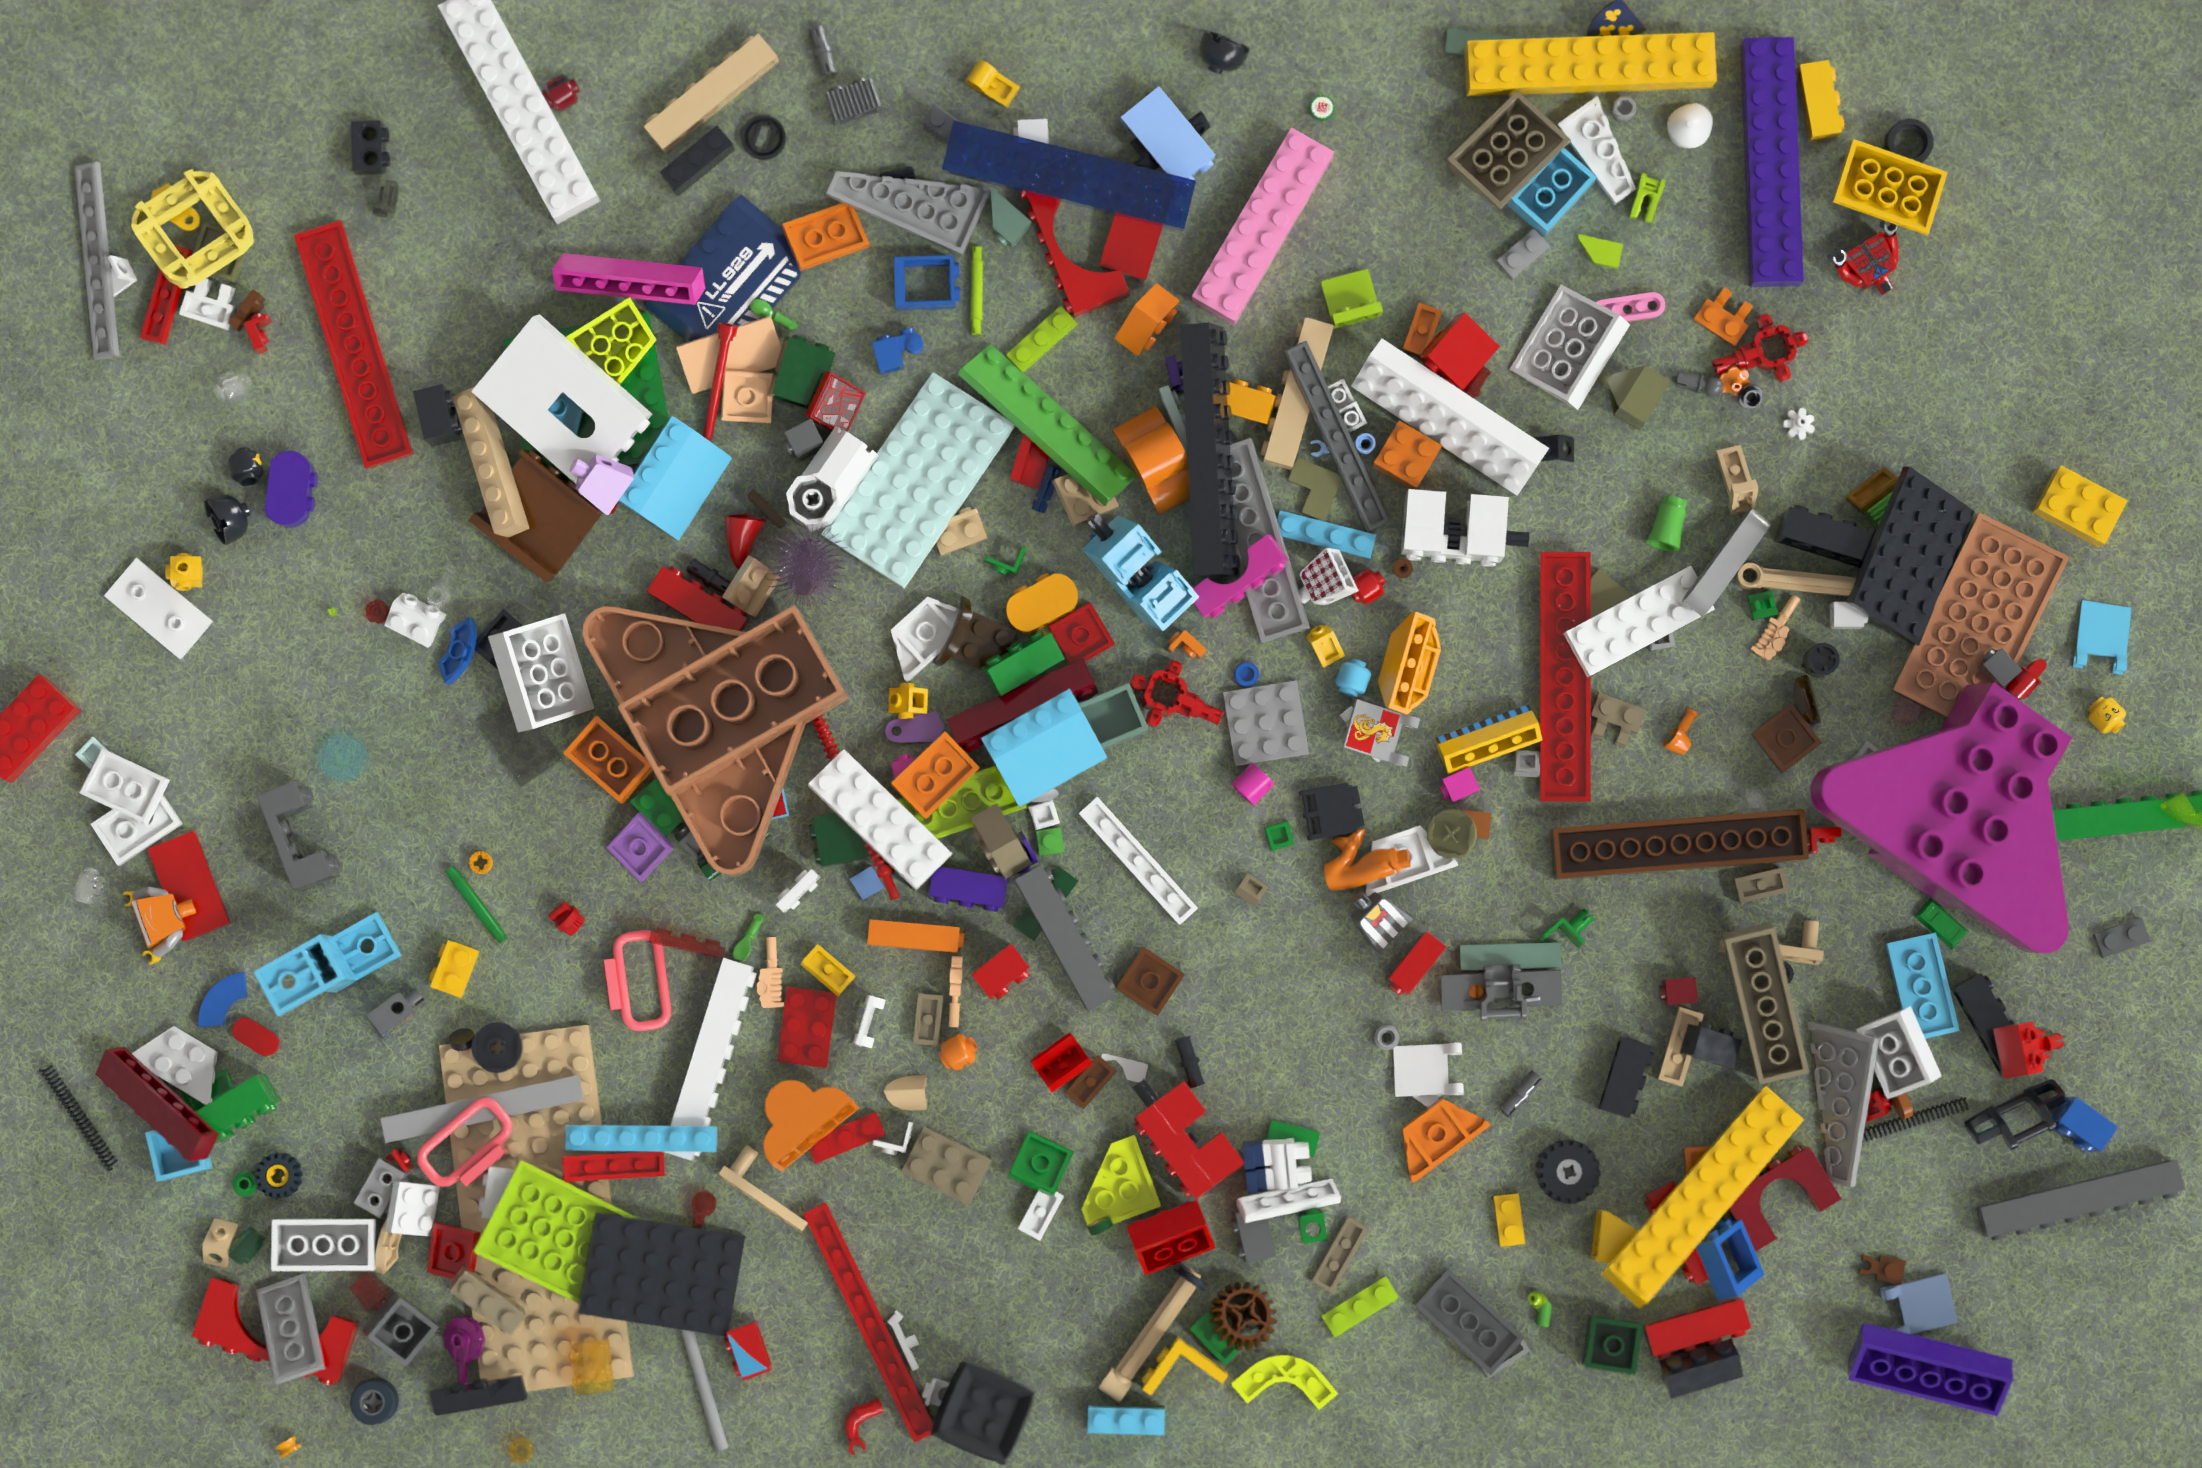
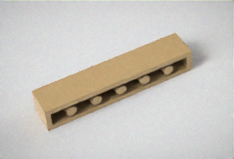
M759 33L755 37L750 36L745 39L739 50L728 53L722 59L723 63L716 68L711 67L704 73L702 80L697 84L696 82L691 83L686 87L685 93L681 97L671 99L665 105V110L660 114L655 113L646 120L647 124L644 126L646 132L664 154L779 62L777 55Z
M1305 317L1304 324L1298 323L1295 337L1299 338L1298 344L1307 341L1321 371L1334 325ZM1290 369V371H1284L1281 384L1285 385L1283 395L1279 393L1277 395L1274 408L1278 409L1276 418L1271 417L1267 431L1272 432L1269 442L1264 440L1260 454L1265 456L1264 463L1288 470L1293 469L1309 413V408Z
M472 387L454 395L453 400L494 534L509 538L529 529V525L494 411L471 392L475 388Z

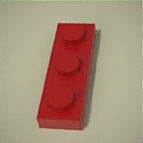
M877 1112L833 1129L809 1150L816 1164L883 1137L885 1132Z

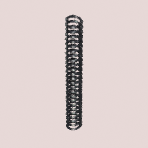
M53 1065L43 1070L40 1068L39 1072H42V1076H45L44 1080H48L47 1084L56 1093V1097H59L58 1101H62L61 1105H65L64 1109H68L67 1113H71L70 1117L76 1122L75 1125L79 1126L78 1129L82 1130L81 1134H85L84 1138H87V1142H90L89 1146H93L92 1150H96L95 1154L104 1163V1167H107L106 1171H111L113 1168L110 1167L118 1162V1160L107 1164L115 1158L114 1155L108 1160H104L112 1154V1151L105 1156H101L109 1150V1147L99 1152L107 1143L96 1148L104 1139L94 1143L101 1135L91 1139L98 1131L88 1135L95 1127L88 1131L85 1130L92 1123L82 1127L90 1120L89 1118L79 1123L87 1114L83 1115L80 1119H76L84 1110L73 1115L81 1106L70 1111L78 1104L76 1102L72 1106H68L76 1098L65 1102L73 1096V1094H70L66 1098H62L70 1090L59 1094L67 1088L66 1085L60 1090H56L64 1084V1081L57 1086H53L61 1080V1077H59L54 1082H51L59 1073L48 1078L56 1071V1069H53L48 1074H45Z
M1960 1097L1959 1100L1955 1099V1101L1951 1100L1950 1103H1941L1940 1106H1932L1931 1109L1927 1108L1926 1111L1922 1109L1921 1112H1913V1116L1916 1117L1918 1125H1921V1122L1918 1118V1114H1920L1923 1123L1925 1124L1926 1121L1924 1119L1923 1112L1927 1117V1121L1930 1123L1931 1120L1929 1118L1928 1111L1932 1116V1120L1935 1121V1117L1932 1112L1933 1109L1937 1115V1119L1940 1120L1937 1108H1939L1942 1117L1945 1118L1942 1106L1945 1108L1947 1116H1950L1949 1111L1947 1109V1104L1951 1109L1952 1115L1955 1114L1951 1106L1952 1103L1954 1104L1956 1112L1958 1114L1959 1109L1956 1105V1102L1959 1103L1962 1112H1964V1108L1961 1104V1100L1964 1102L1966 1110H1969V1107L1966 1102V1097ZM1912 1116L1910 1118L1913 1122V1126L1916 1127V1123ZM1898 1117L1897 1119L1893 1118L1892 1121H1884L1883 1124L1879 1123L1878 1126L1874 1124L1873 1127H1865V1141L1868 1142V1138L1865 1134V1131L1868 1132L1870 1140H1873V1137L1870 1133V1129H1872L1875 1135V1139L1878 1138L1875 1132V1127L1877 1128L1881 1138L1883 1137V1135L1881 1133L1880 1126L1882 1127L1885 1136H1887V1132L1884 1127L1885 1124L1891 1135L1892 1131L1889 1126L1890 1123L1895 1133H1897V1130L1894 1125V1122H1896L1898 1129L1901 1132L1902 1129L1899 1124V1119L1903 1124L1904 1130H1906L1907 1128L1904 1123V1120ZM1907 1118L1905 1120L1908 1123V1127L1911 1129V1124Z

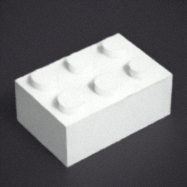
M1911 1006L1871 1021L1856 1029L1858 1033L1879 1038L1874 1071L1887 1099L1932 1083L1942 1076Z

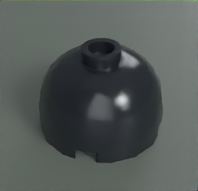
M1205 30L1199 49L1203 61L1209 65L1208 70L1222 75L1223 71L1232 72L1239 69L1244 64L1250 47L1241 43V46H1238L1229 37Z
M220 494L204 501L207 518L211 517L216 528H213L223 545L235 542L246 533L248 528L247 517L250 516V511L245 502L240 503L237 498L229 494Z

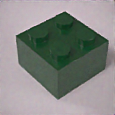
M1589 1315L1582 1366L1636 1375L1643 1324Z

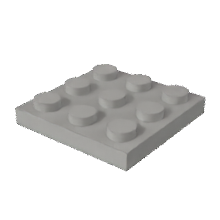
M1297 680L1223 692L1235 767L1248 765L1251 762L1260 763L1309 755Z

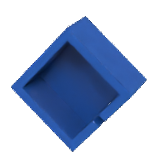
M2066 1097L2067 1101L2059 1105L2052 1115L2057 1125V1129L2053 1131L2062 1137L2066 1135L2074 1139L2072 1144L2083 1152H2102L2119 1127L2078 1097Z

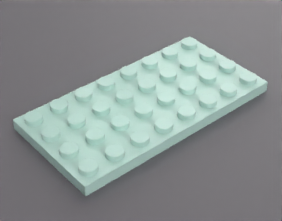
M933 372L877 452L878 458L835 520L830 526L825 528L821 535L905 589L948 526L947 523L951 517H954L1015 428V425L1007 418Z

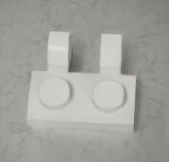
M204 279L196 284L194 293L186 291L180 315L225 330L229 329L230 324L228 322L233 317L236 308L233 305H229L235 288L221 284L217 300L206 297L212 283L208 279Z
M812 869L809 872L804 870L795 879L797 884L791 890L786 888L777 897L779 902L776 906L784 913L790 908L794 910L800 904L798 900L807 890L812 892L818 886L816 881L820 876Z

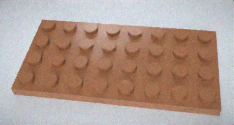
M1979 512L1938 596L1920 645H1913L1891 691L1947 718L1966 685L1991 683L1978 667L1983 662L1981 657L1989 650L1993 649L1996 651L2003 648L2012 660L2018 664L2068 562L2069 556Z

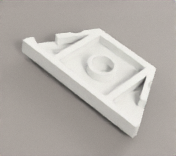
M927 597L891 629L904 680L907 683L941 652L953 628L959 609Z
M1417 826L1372 842L1371 851L1383 848H1397V850L1408 848L1411 867L1401 869V873H1397L1395 870V873L1391 876L1366 884L1365 894L1368 897L1374 892L1379 893L1458 866V863L1455 859H1447L1437 855L1428 843L1427 832L1421 826Z
M173 1026L132 1053L155 1075L205 1105L212 1102L211 1090L212 1083L215 1082L214 1067L217 1064L218 1056L216 1050Z

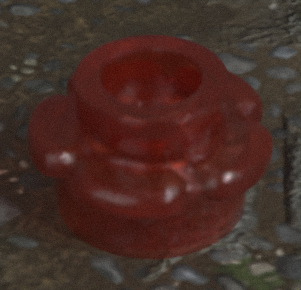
M376 599L367 604L365 608L366 618L372 623L381 624L386 621L390 608L388 605H385L383 600ZM377 609L380 610L379 614L375 613Z

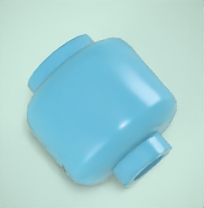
M1352 659L1351 663L1344 662L1341 664L1335 680L1336 685L1339 687V692L1352 697H1357L1358 694L1366 692L1371 672L1365 668V662Z

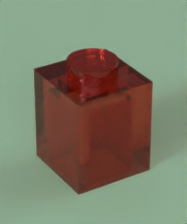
M373 1271L366 1272L348 1287L367 1311L373 1308L378 1311L387 1300L386 1297L391 1294Z

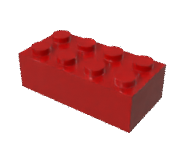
M38 674L0 714V777L4 781L13 783L82 711L46 676Z

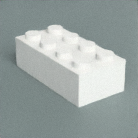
M379 1218L272 1220L271 1271L376 1270L375 1255L379 1239Z

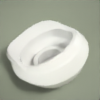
M1692 103L1684 105L1670 115L1667 122L1668 135L1672 142L1679 147L1696 148L1708 139L1712 129L1713 117L1710 111L1701 104Z

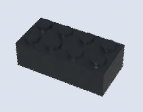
M1800 505L1789 507L1782 513L1774 542L1861 568L1877 530L1871 527H1867L1866 530L1858 528L1857 523L1849 520H1842V522L1832 520L1833 516L1827 513L1819 512L1816 515L1808 512V508Z

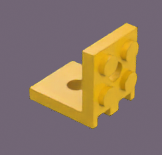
M1177 1336L1169 1349L1164 1347L1156 1358V1361L1159 1363L1155 1369L1150 1367L1141 1380L1144 1383L1142 1386L1143 1390L1152 1395L1180 1354L1222 1384L1228 1377V1373Z

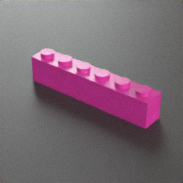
M563 253L552 269L555 288L559 291L695 305L705 290L702 267Z

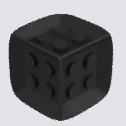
M962 1361L959 1363V1367L947 1387L930 1435L936 1436L948 1444L981 1458L995 1461L999 1465H1006L1024 1428L1036 1392L993 1371Z

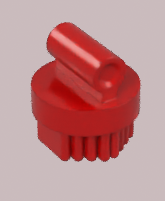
M565 901L548 914V918L555 922V927L560 932L564 931L569 936L575 934L585 922V918L579 914L580 911L574 905L569 906Z

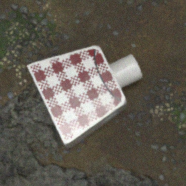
M1324 549L1300 572L1304 586L1299 589L1303 604L1311 600L1314 604L1328 605L1359 591L1340 550Z

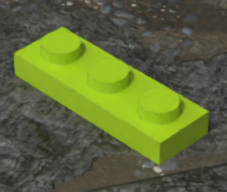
M1060 306L1010 350L1006 356L1024 373L1074 329L1078 323Z
M1384 1276L1321 1316L1333 1336L1337 1337L1392 1303L1399 1296L1388 1278Z

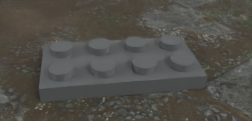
M1449 1268L1415 1305L1420 1312L1490 1376L1525 1338Z

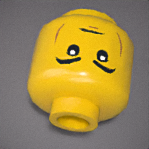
M2100 697L2088 709L2090 712L2088 715L2089 721L2102 734L2111 731L2115 734L2125 725L2123 720L2126 717V711L2112 697Z

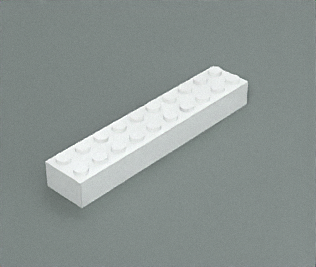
M447 0L438 5L555 222L559 224L600 202L597 193L491 0Z

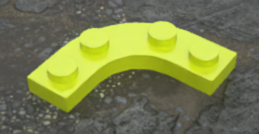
M1276 1355L1264 1358L1249 1367L1231 1383L1247 1404L1266 1387L1275 1382L1284 1381L1293 1383L1303 1390L1318 1410L1338 1394L1315 1366L1301 1358L1289 1355Z

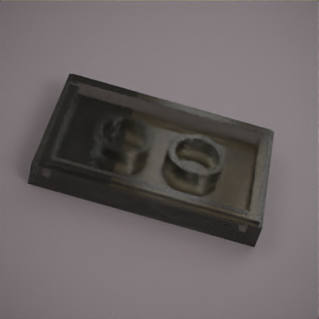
M507 706L480 724V727L520 787H523L563 760L542 727L522 732L517 731L510 706Z

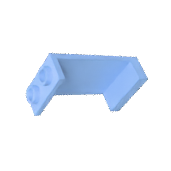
M1159 86L1121 116V124L1125 129L1129 128L1174 182L1176 190L1180 186L1185 189L1195 180L1193 176L1197 172L1205 173L1214 165L1212 162L1215 158L1214 152Z

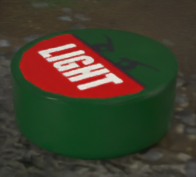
M1108 1215L1087 1225L1090 1235H1097L1111 1228L1113 1222Z

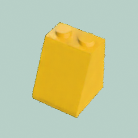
M1597 1209L1591 1260L1610 1263L1638 1230L1608 1211Z

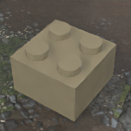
M997 803L971 818L975 825L971 830L996 873L1001 871L1005 879L1032 864Z

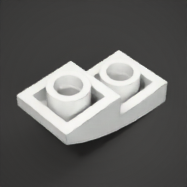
M1341 378L1328 385L1348 432L1367 424L1345 380Z

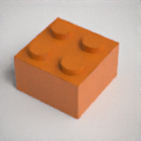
M1399 420L1372 467L1407 488L1417 490L1442 445Z

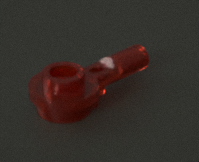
M708 1191L698 1192L692 1199V1212L695 1214L692 1224L693 1228L702 1229L705 1216L711 1215L716 1209V1198Z

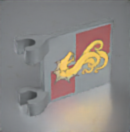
M1355 699L1342 747L1397 766L1407 767L1409 757L1395 753V748L1401 727L1418 729L1420 719Z

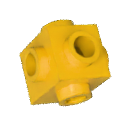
M179 553L176 556H170V564H166L165 575L166 579H170L171 586L181 591L191 590V587H202L203 562L201 556H192L189 553Z
M900 683V687L889 688L888 713L899 714V719H913V715L927 714L928 689L916 688L914 683Z

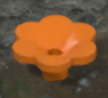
M1732 366L1727 372L1722 373L1720 380L1723 383V392H1731L1732 395H1738L1744 386L1750 384L1748 371Z

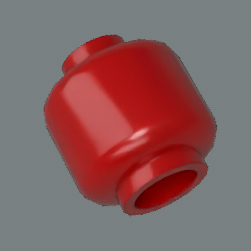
M1365 568L1352 576L1359 591L1351 594L1357 604L1361 602L1364 605H1368L1384 594L1382 585L1386 582L1379 571L1374 573L1370 568Z

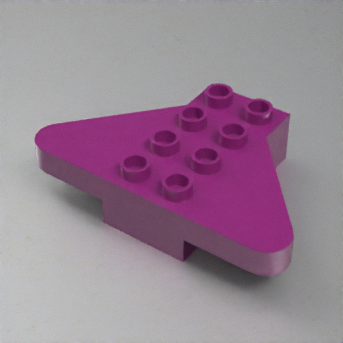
M1996 683L1966 685L1940 731L1819 770L1813 777L1810 785V798L1814 807L1820 813L1870 846L1871 849L1868 855L1945 908L1963 910L2012 945L2027 953H2052L2060 949L2066 942L2069 924L2048 780L2073 737Z

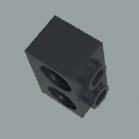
M381 120L351 121L352 170L356 175L386 174V167H390V154L385 151V143L390 140L388 127L385 128ZM376 131V137L373 140L367 141L365 139L368 132ZM371 155H376L377 161L372 165H367V158Z

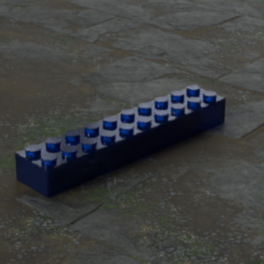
M953 121L942 166V172L1182 232L1185 229L1196 180L958 121Z

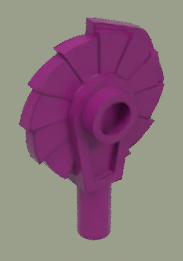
M463 1314V1317L453 1318V1321L446 1325L447 1328L443 1333L444 1346L447 1348L450 1356L454 1357V1364L457 1365V1383L464 1382L466 1384L468 1383V1365L471 1364L472 1360L480 1357L485 1345V1337L480 1323L469 1315Z

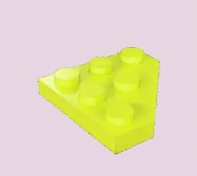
M1135 1135L1111 1143L1082 1207L1087 1225L1108 1215L1113 1224L1161 1207Z

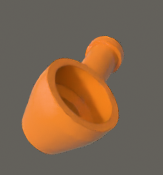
M1690 708L1686 710V714L1679 725L1670 733L1675 736L1670 742L1666 739L1663 747L1681 755L1687 752L1692 742L1685 732L1693 720L1697 718L1698 713Z

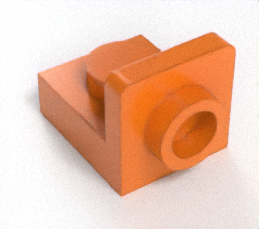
M1186 630L1182 633L1177 631L1168 641L1170 644L1168 651L1170 653L1181 643L1185 645L1182 648L1184 652L1192 659L1195 656L1201 659L1207 652V649Z

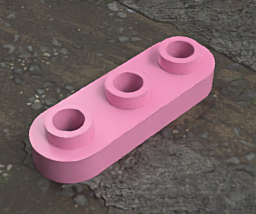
M1656 292L1604 299L1596 302L1619 314L1627 322L1656 318L1665 309L1664 298ZM1648 302H1655L1656 309L1650 310L1647 307ZM1625 305H1629L1632 308L1630 314L1624 313L1623 307Z

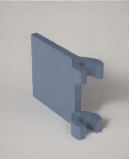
M1947 1273L1879 1288L1882 1299H1898L1903 1325L1889 1327L1888 1329L1912 1335L1958 1323Z

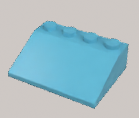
M670 416L634 470V479L618 502L679 541L732 457L680 420Z
M1070 689L981 738L1019 807L1107 759L1103 748Z

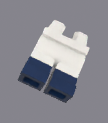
M1294 1138L1243 1142L1248 1195L1257 1194L1260 1191L1296 1189L1298 1184L1312 1181L1311 1166L1297 1167L1296 1159L1309 1158V1145L1307 1142H1294Z

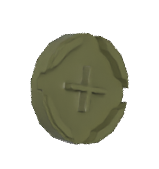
M1445 809L1430 820L1427 828V840L1437 855L1447 859H1459L1467 855L1474 848L1477 840V827L1474 820L1467 813L1457 809Z

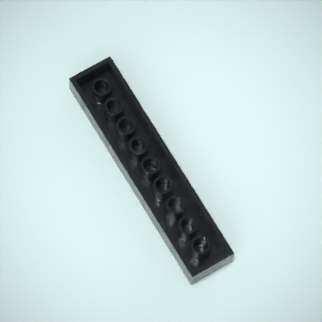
M1210 322L1180 325L1194 576H1236L1237 570L1240 568V559L1236 555V545L1239 541L1238 532L1235 530L1234 520L1237 519V508L1233 505L1236 485L1235 481L1232 480L1231 471L1234 469V458L1230 454L1233 434L1229 430V420H1231L1232 412L1230 405H1227V395L1230 394V384L1226 380V370L1229 368V361L1227 355H1225L1224 345H1227V333L1222 326Z

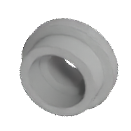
M1383 1025L1376 1030L1374 1041L1380 1049L1391 1050L1399 1042V1033L1393 1026ZM1384 1033L1391 1035L1390 1042L1386 1043L1382 1040Z

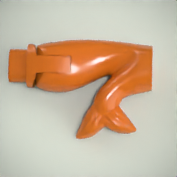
M1359 829L1349 837H1336L1331 842L1342 850V853L1334 860L1324 864L1328 888L1332 891L1352 889L1391 876L1395 873V870L1397 873H1401V869L1411 867L1408 848L1403 850H1397V848L1377 849L1367 853L1355 865L1350 867L1356 857L1357 849L1362 843L1365 829Z

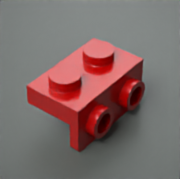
M1071 1033L1066 1034L1030 1060V1063L1051 1093L1093 1064Z

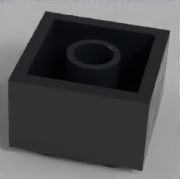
M443 384L413 391L424 440L432 447L461 440L460 433L463 431L459 418H457L454 411L456 409L453 400L455 394H452L451 390H448Z

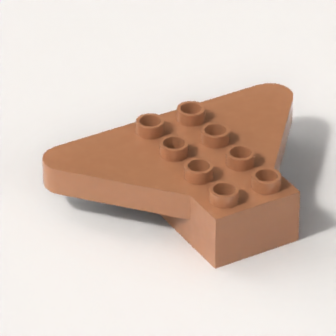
M604 606L595 609L587 616L583 624L582 635L585 644L620 704L618 705L620 712L666 794L672 797L705 858L715 870L730 876L746 873L754 866L759 856L806 723L850 699L804 617L795 606H792L752 630L742 632L617 607Z

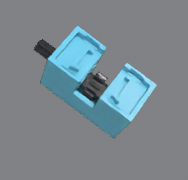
M1097 512L1088 517L1086 523L1096 533V536L1082 548V551L1143 622L1164 631L1199 598L1176 569L1156 560L1152 564L1148 561L1161 551L1139 524L1118 515L1107 524Z

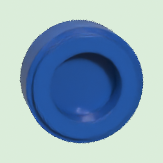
M1251 662L1240 663L1234 671L1235 681L1242 687L1253 686L1259 678L1258 668Z

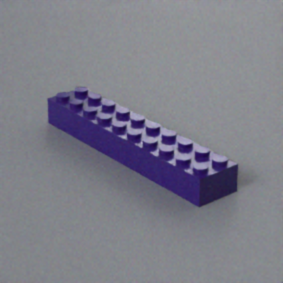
M1794 37L1744 38L1740 44L1749 286H1800L1804 281Z

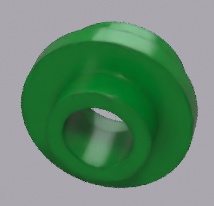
M247 1171L237 1174L232 1183L235 1193L242 1197L253 1195L258 1188V1184H255L256 1176ZM244 1179L249 1182L247 1189L241 1187V1182Z

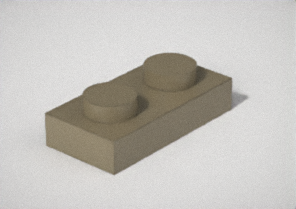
M1783 867L1733 879L1739 904L1789 892Z
M918 993L913 1037L914 1044L939 1045L944 996Z

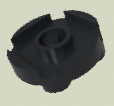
M501 1022L489 1023L474 1036L471 1047L472 1055L484 1070L492 1073L506 1072L516 1067L521 1059L523 1041L518 1030L509 1024ZM496 1040H500L502 1042L501 1045L504 1044V1050L500 1051V1055H495V1050L491 1051V1045L496 1044Z

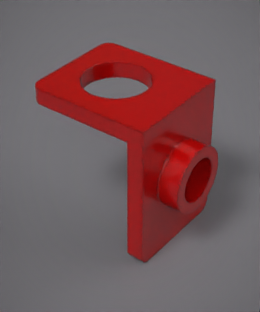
M394 1149L386 1157L389 1161H397L404 1172L413 1169L410 1164L412 1159L405 1150Z

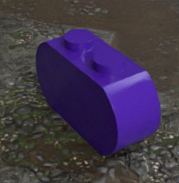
M285 451L279 453L270 462L265 513L273 522L285 528H294L305 523L309 518V512H313L315 507V498L311 497L312 487L317 486L318 474L314 472L313 464L298 452Z

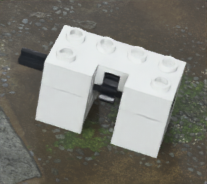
M1408 489L1405 495L1401 555H1406L1408 560L1420 561L1421 557H1431L1432 562L1445 563L1446 559H1456V564L1470 565L1471 561H1481V566L1495 567L1496 563H1500L1505 556V545L1528 547L1529 532L1506 531L1509 497L1471 494L1470 501H1467L1465 525H1461V519L1449 518L1448 524H1444L1446 492Z

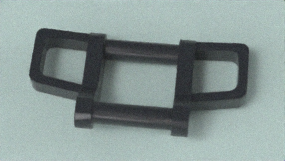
M2050 1079L2023 1090L2022 1094L1996 1107L1990 1106L1966 1120L1964 1124L1967 1132L1977 1144H1982L1996 1136L2002 1135L2006 1145L2012 1151L2018 1148L2019 1144L2047 1130L2051 1132L2057 1129V1125L2049 1110L2067 1101L2066 1094L2054 1079ZM2048 1091H2055L2057 1095L2044 1102L2038 1096ZM2028 1102L2038 1113L2042 1122L2013 1135L2001 1115ZM1987 1120H1990L1994 1125L1982 1132H1976L1974 1129Z

